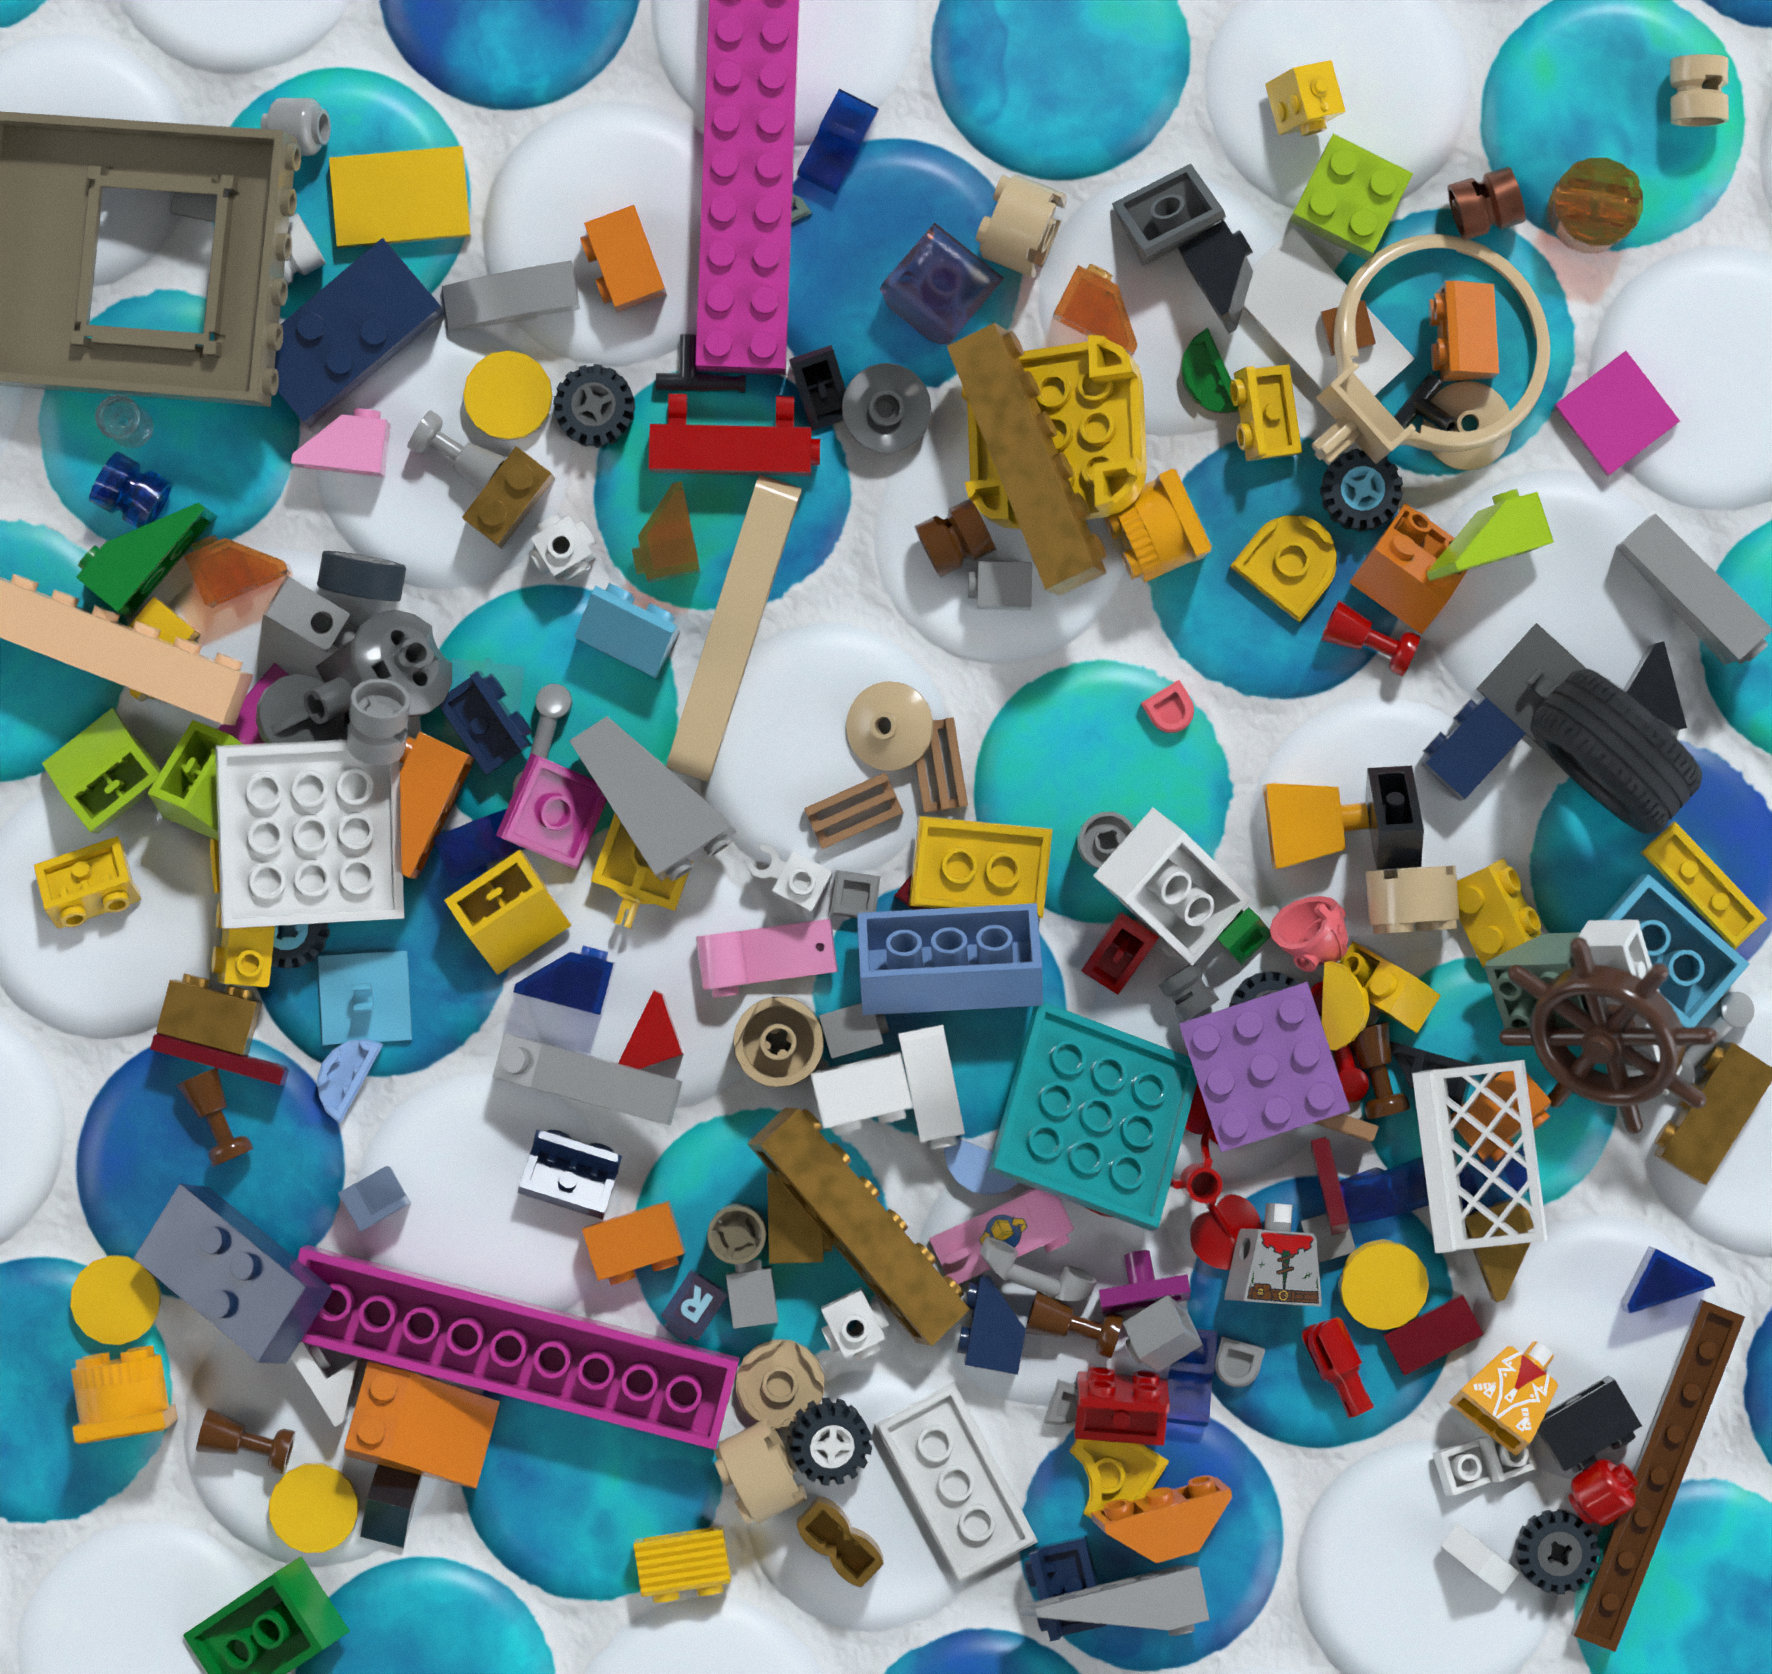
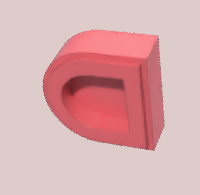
M1180 680L1140 703L1153 725L1165 733L1179 732L1185 729L1193 719L1194 705Z

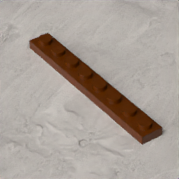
M1700 1299L1633 1472L1638 1482V1485L1633 1488L1636 1495L1635 1506L1614 1521L1599 1560L1598 1569L1594 1573L1571 1632L1573 1636L1616 1652L1745 1316Z

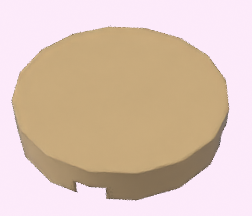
M772 1339L758 1344L744 1357L737 1371L736 1393L742 1409L753 1421L759 1423L768 1418L771 1428L788 1429L790 1421L796 1423L798 1420L795 1413L800 1408L803 1412H806L810 1409L807 1403L813 1400L816 1405L820 1404L824 1395L825 1376L819 1360L806 1346L789 1339Z

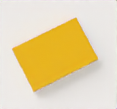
M463 146L329 158L338 248L372 246L381 238H384L388 244L471 237Z
M918 816L909 905L940 909L1037 903L1038 918H1043L1053 829Z

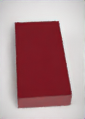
M1326 1137L1311 1140L1312 1156L1331 1235L1346 1233L1347 1229H1349V1220L1330 1141Z
M1460 1294L1411 1319L1403 1326L1396 1327L1382 1335L1402 1374L1405 1376L1484 1334L1464 1295Z

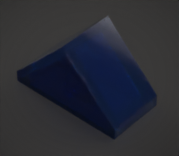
M1649 1246L1620 1303L1623 1311L1633 1313L1714 1287L1715 1283L1713 1277Z

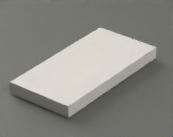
M1293 228L1251 267L1253 275L1243 308L1322 392L1335 380L1337 363L1336 357L1330 354L1320 312L1338 307L1347 285ZM1367 308L1376 344L1358 349L1359 356L1353 358L1352 362H1356L1360 366L1353 373L1375 396L1415 358Z
M955 1382L938 1389L875 1423L958 1583L1038 1542Z

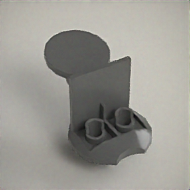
M396 609L377 612L359 626L354 639L315 666L323 682L313 676L294 674L281 677L266 688L257 703L256 724L260 736L266 744L340 740L344 733V723L347 726L350 725L349 713L353 689L358 684L370 679H385L402 685L409 693L411 700L409 717L428 714L445 701L452 685V663L437 648L432 626L420 617Z

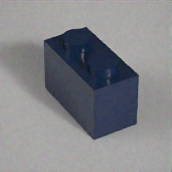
M1487 697L1481 699L1477 704L1470 699L1453 717L1458 725L1447 736L1439 732L1423 749V752L1428 757L1422 762L1421 766L1459 801L1465 800L1526 734Z

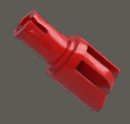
M1337 1317L1306 1326L1302 1331L1304 1344L1321 1380H1327L1328 1383L1333 1384L1342 1401L1347 1417H1356L1372 1409L1374 1404L1357 1372L1360 1369L1359 1365L1362 1363V1360L1343 1320Z

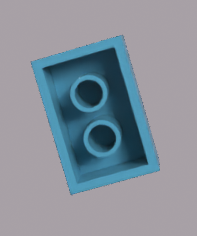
M1649 874L1640 875L1601 919L1639 921L1652 966L1656 963H1662L1668 968V977L1660 985L1659 991L1677 1013L1682 1027H1695L1750 965L1749 962Z

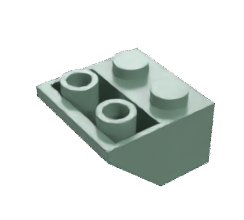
M1581 932L1542 934L1486 962L1484 967L1504 1028H1530L1532 1011L1538 1000L1508 978V969L1513 965H1521L1548 984L1558 974L1576 967L1573 962L1570 943ZM1584 995L1568 998L1590 1013ZM1556 1013L1557 1028H1578Z

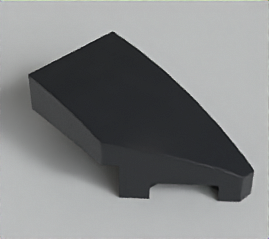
M1390 1041L1391 1054L1395 1056L1411 1089H1414L1413 1073L1424 1070L1474 1066L1471 1063ZM1463 1077L1446 1078L1448 1096L1458 1105L1462 1106L1466 1102L1470 1083Z

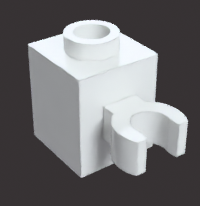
M761 844L759 850L770 855L771 865L766 870H759L755 866L750 865L749 872L761 879L769 877L778 879L772 890L773 892L813 912L833 871L792 851L786 863L780 860L778 852L773 847Z

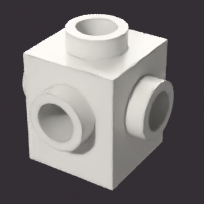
M555 514L535 527L538 534L533 536L531 540L536 548L529 553L542 575L551 571L556 580L565 576L566 580L570 581L591 568L588 562L594 559L595 556L589 547L597 542L583 520L575 524L570 515L561 519L559 514ZM561 537L568 539L570 542V548L564 554H558L553 549L555 540Z
M862 1287L821 1307V1311L828 1323L821 1330L832 1352L841 1350L844 1358L854 1354L856 1360L859 1361L881 1350L878 1342L885 1339V1333L882 1328L888 1326L889 1322L879 1302L876 1301L870 1304ZM852 1320H858L864 1325V1328L859 1333H852L848 1330L847 1324Z

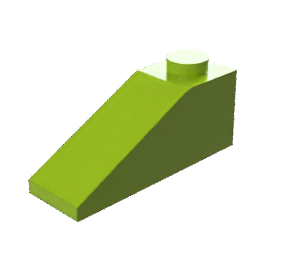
M1513 489L1493 496L1494 505L1477 511L1426 572L1429 581L1521 555L1554 543L1538 491L1520 496L1518 489Z

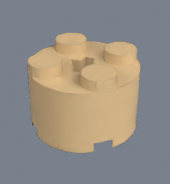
M1016 174L1011 178L1002 175L993 195V200L998 202L991 218L988 216L983 218L976 235V241L981 243L979 251L982 252V258L1034 278L1037 275L1034 264L1040 267L1043 266L1059 230L1061 221L1053 218L1056 206L1065 209L1067 196L1065 193Z
M1456 865L1366 871L1369 925H1373V934L1414 932V922H1416V931L1457 929L1456 920L1459 919Z
M782 996L766 998L749 1007L739 1019L733 1037L735 1055L743 1071L756 1082L770 1087L790 1086L808 1077L818 1065L824 1048L823 1029L815 1013L804 1003ZM780 1029L788 1032L786 1040L792 1045L789 1051L781 1049L778 1054L770 1051L772 1043L766 1038L769 1032L777 1034Z
M768 1418L718 1443L719 1447L714 1450L718 1460L715 1462L716 1468L726 1486L734 1483V1490L738 1497V1500L735 1502L747 1525L753 1522L759 1524L807 1500L803 1483L796 1485L792 1477L797 1471L794 1462L775 1427L771 1428Z

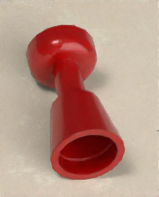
M1338 600L1320 641L1360 650L1365 645L1390 656V670L1403 677L1416 652L1421 636L1413 632H1405L1397 641L1371 629L1372 622Z

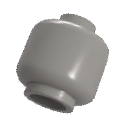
M278 98L270 105L268 113L263 114L261 129L284 130L297 138V144L301 148V156L315 155L322 145L327 144L331 132V123L328 112L322 109L321 105L313 98Z

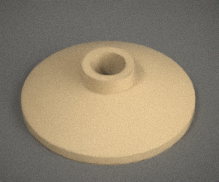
M1462 381L1448 385L1431 399L1432 403L1457 419V425L1453 432L1465 431L1461 425V421L1465 416L1475 418L1477 429H1481L1495 423L1510 412L1504 399L1495 390L1487 385L1473 381ZM1423 418V426L1438 429ZM1512 431L1495 442L1472 450L1461 452L1431 451V453L1440 462L1454 469H1480L1493 463L1501 456L1510 441Z
M892 681L876 683L863 690L853 701L846 722L847 737L854 753L867 765L885 771L901 770L917 762L928 749L934 728L931 709L924 697L909 685ZM885 717L892 724L891 730L887 734H883L879 730V722Z

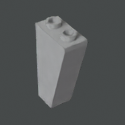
M1656 513L1648 517L1616 546L1723 665L1736 661L1740 665L1746 660L1749 662L1768 646L1764 637L1772 631V628Z
M609 717L603 718L570 740V743L651 870L661 881L667 877L671 881L682 877L694 867L691 861L705 852L709 857L713 856L731 844L729 837L737 832L733 825Z

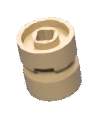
M1698 54L1670 59V85L1677 90V93L1670 97L1671 124L1700 127L1729 122L1728 95L1722 92V88L1728 84V57Z

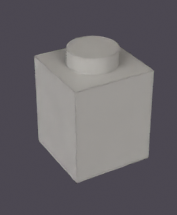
M978 561L977 572H969L968 598L977 599V609L1030 610L1032 607V562Z
M862 1003L819 1015L831 1059L883 1044L881 1034L889 1032L885 1015H863Z
M760 1259L738 1265L734 1264L735 1271L727 1272L726 1274L733 1329L778 1323L779 1316L772 1266L762 1267Z
M1168 1295L1123 1322L1129 1336L1125 1343L1131 1356L1137 1363L1144 1362L1157 1372L1203 1345L1187 1309Z

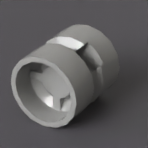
M370 679L358 684L353 689L350 701L349 716L351 721L350 725H348L347 747L355 759L365 764L379 766L396 762L404 755L411 700L409 693L402 685L385 679Z
M1100 812L1091 816L1080 827L1077 835V849L1081 858L1090 867L1099 870L1133 831V824L1125 816L1116 812Z

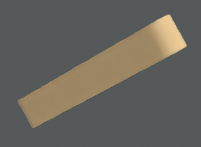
M759 475L668 757L666 767L670 770L707 782L711 778L802 492L800 487L763 475Z

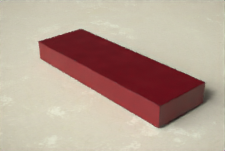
M161 1033L154 1034L150 1050L277 1085H284L289 1073L288 1066Z

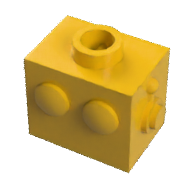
M1332 60L1293 67L1265 84L1279 135L1298 131L1301 132V136L1320 133L1328 129L1326 122L1346 112Z

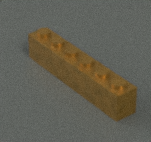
M993 323L948 345L947 349L1045 590L1060 596L1106 574L1107 572L1102 562L1107 557L1106 551L1097 534L1091 535L1085 520L1090 517L1088 507L1081 494L1074 493L1068 479L1073 477L1071 465L1064 453H1058L1052 438L1057 435L1055 426L1047 412L1041 413L1036 397L1040 396V390L1033 375L1029 371L1025 372L1019 357L1023 356L1024 352L1016 334L1013 331L1008 332L1006 329Z
M785 1107L747 1145L916 1343L933 1346L970 1310L961 1299L964 1295L963 1290L949 1276L945 1275L942 1277L933 1266L936 1262L935 1257L924 1245L919 1242L914 1244L907 1236L905 1231L908 1229V1226L904 1220L892 1209L886 1211L876 1198L880 1194L876 1187L864 1176L859 1178L848 1166L851 1159L838 1144L834 1142L829 1144L819 1131L823 1127L819 1120L805 1108L801 1111L800 1108Z

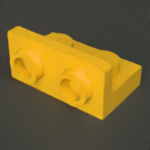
M119 836L33 865L44 910L57 928L76 927L85 923L89 918L107 912L123 911L130 904L141 900L140 892L132 880L124 845Z

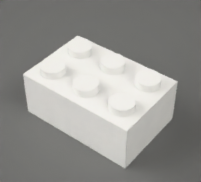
M1154 808L1147 813L1093 875L1151 932L1157 935L1164 944L1192 966L1251 899L1182 829Z
M900 1051L813 1071L811 1074L823 1128L833 1127L835 1135L861 1129V1120L878 1116L879 1124L906 1118L905 1109L913 1108Z

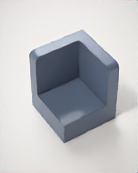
M390 1166L381 1168L338 1193L360 1232L411 1203Z

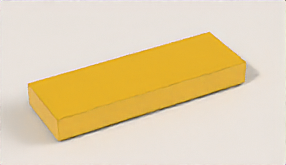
M1675 821L1669 824L1640 852L1734 950L1767 920L1762 912Z

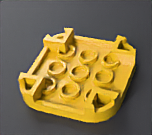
M1088 335L1087 342L1023 351L1024 355L1019 357L1024 371H1029L1033 375L1039 387L1040 396L1036 397L1041 413L1047 412L1056 429L1057 435L1052 438L1058 453H1064L1071 465L1073 477L1068 479L1074 493L1081 494L1088 507L1090 517L1085 520L1104 518L1124 511L1138 498L1145 485L1147 473L1144 388L1138 364L1122 346L1108 340L1105 336ZM962 388L961 397L967 402L970 481L964 482L968 498L989 521L1003 528L1020 529L964 388Z

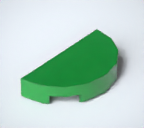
M1206 328L1192 339L1183 354L1181 375L1184 388L1195 403L1210 412L1222 414L1238 412V406H1234L1230 394L1232 380L1211 333Z

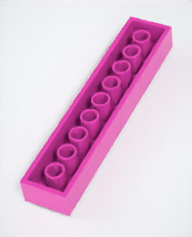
M709 0L695 363L697 372L786 375L800 0Z
M310 1245L300 1248L298 1260L333 1288L332 1293L302 1338L301 1342L716 1450L740 1357Z

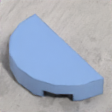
M369 1039L350 1040L334 1048L321 1064L317 1077L319 1098L324 1105L326 1113L339 1124L344 1119L383 1046L382 1043Z
M956 1138L958 1145L944 1148L948 1170L960 1185L971 1192L993 1195L1006 1192L1019 1183L988 1171L993 1151Z

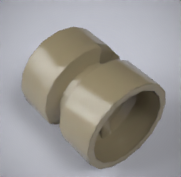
M743 1203L729 1204L717 1211L709 1224L707 1234L709 1246L716 1257L726 1263L736 1265L747 1263L758 1256L764 1247L767 1227L765 1219L754 1207Z

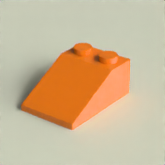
M420 731L416 739L408 737L404 755L399 759V762L404 764L400 771L402 874L415 879H419L475 761L474 757Z
M368 1361L344 1446L345 1455L477 1489L500 1401L413 1372Z

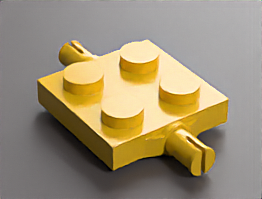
M615 813L591 882L611 888L620 897H623L613 923L622 925L626 911L629 909L624 927L632 929L639 904H656L676 912L689 872L674 881H671L669 877L662 881L657 878Z

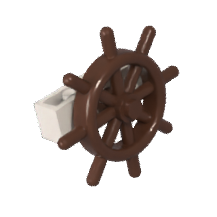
M1638 920L1587 921L1579 936L1570 943V950L1576 967L1558 974L1548 984L1521 965H1513L1508 969V978L1538 1000L1532 1011L1530 1028H1504L1499 1033V1041L1505 1046H1534L1535 1052L1545 1069L1558 1081L1548 1094V1098L1552 1101L1551 1107H1561L1572 1093L1599 1104L1619 1106L1626 1130L1631 1134H1637L1643 1128V1122L1637 1105L1648 1102L1658 1095H1668L1670 1091L1695 1109H1700L1706 1104V1095L1681 1078L1679 1074L1682 1070L1681 1063L1685 1054V1046L1713 1045L1718 1039V1034L1711 1027H1682L1677 1013L1659 991L1660 985L1668 977V968L1662 963H1656L1652 966ZM1584 995L1590 1013L1568 998ZM1556 1013L1578 1028H1557ZM1567 1046H1582L1583 1052L1577 1058ZM1597 1063L1606 1064L1608 1074L1595 1070L1593 1067Z

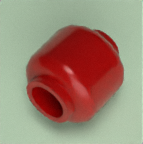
M1600 1459L1574 1476L1571 1481L1572 1493L1568 1495V1498L1575 1512L1585 1523L1591 1524L1594 1522L1599 1526H1607L1635 1506L1636 1495L1633 1488L1638 1485V1482L1632 1471L1624 1463H1620L1617 1466L1608 1459Z

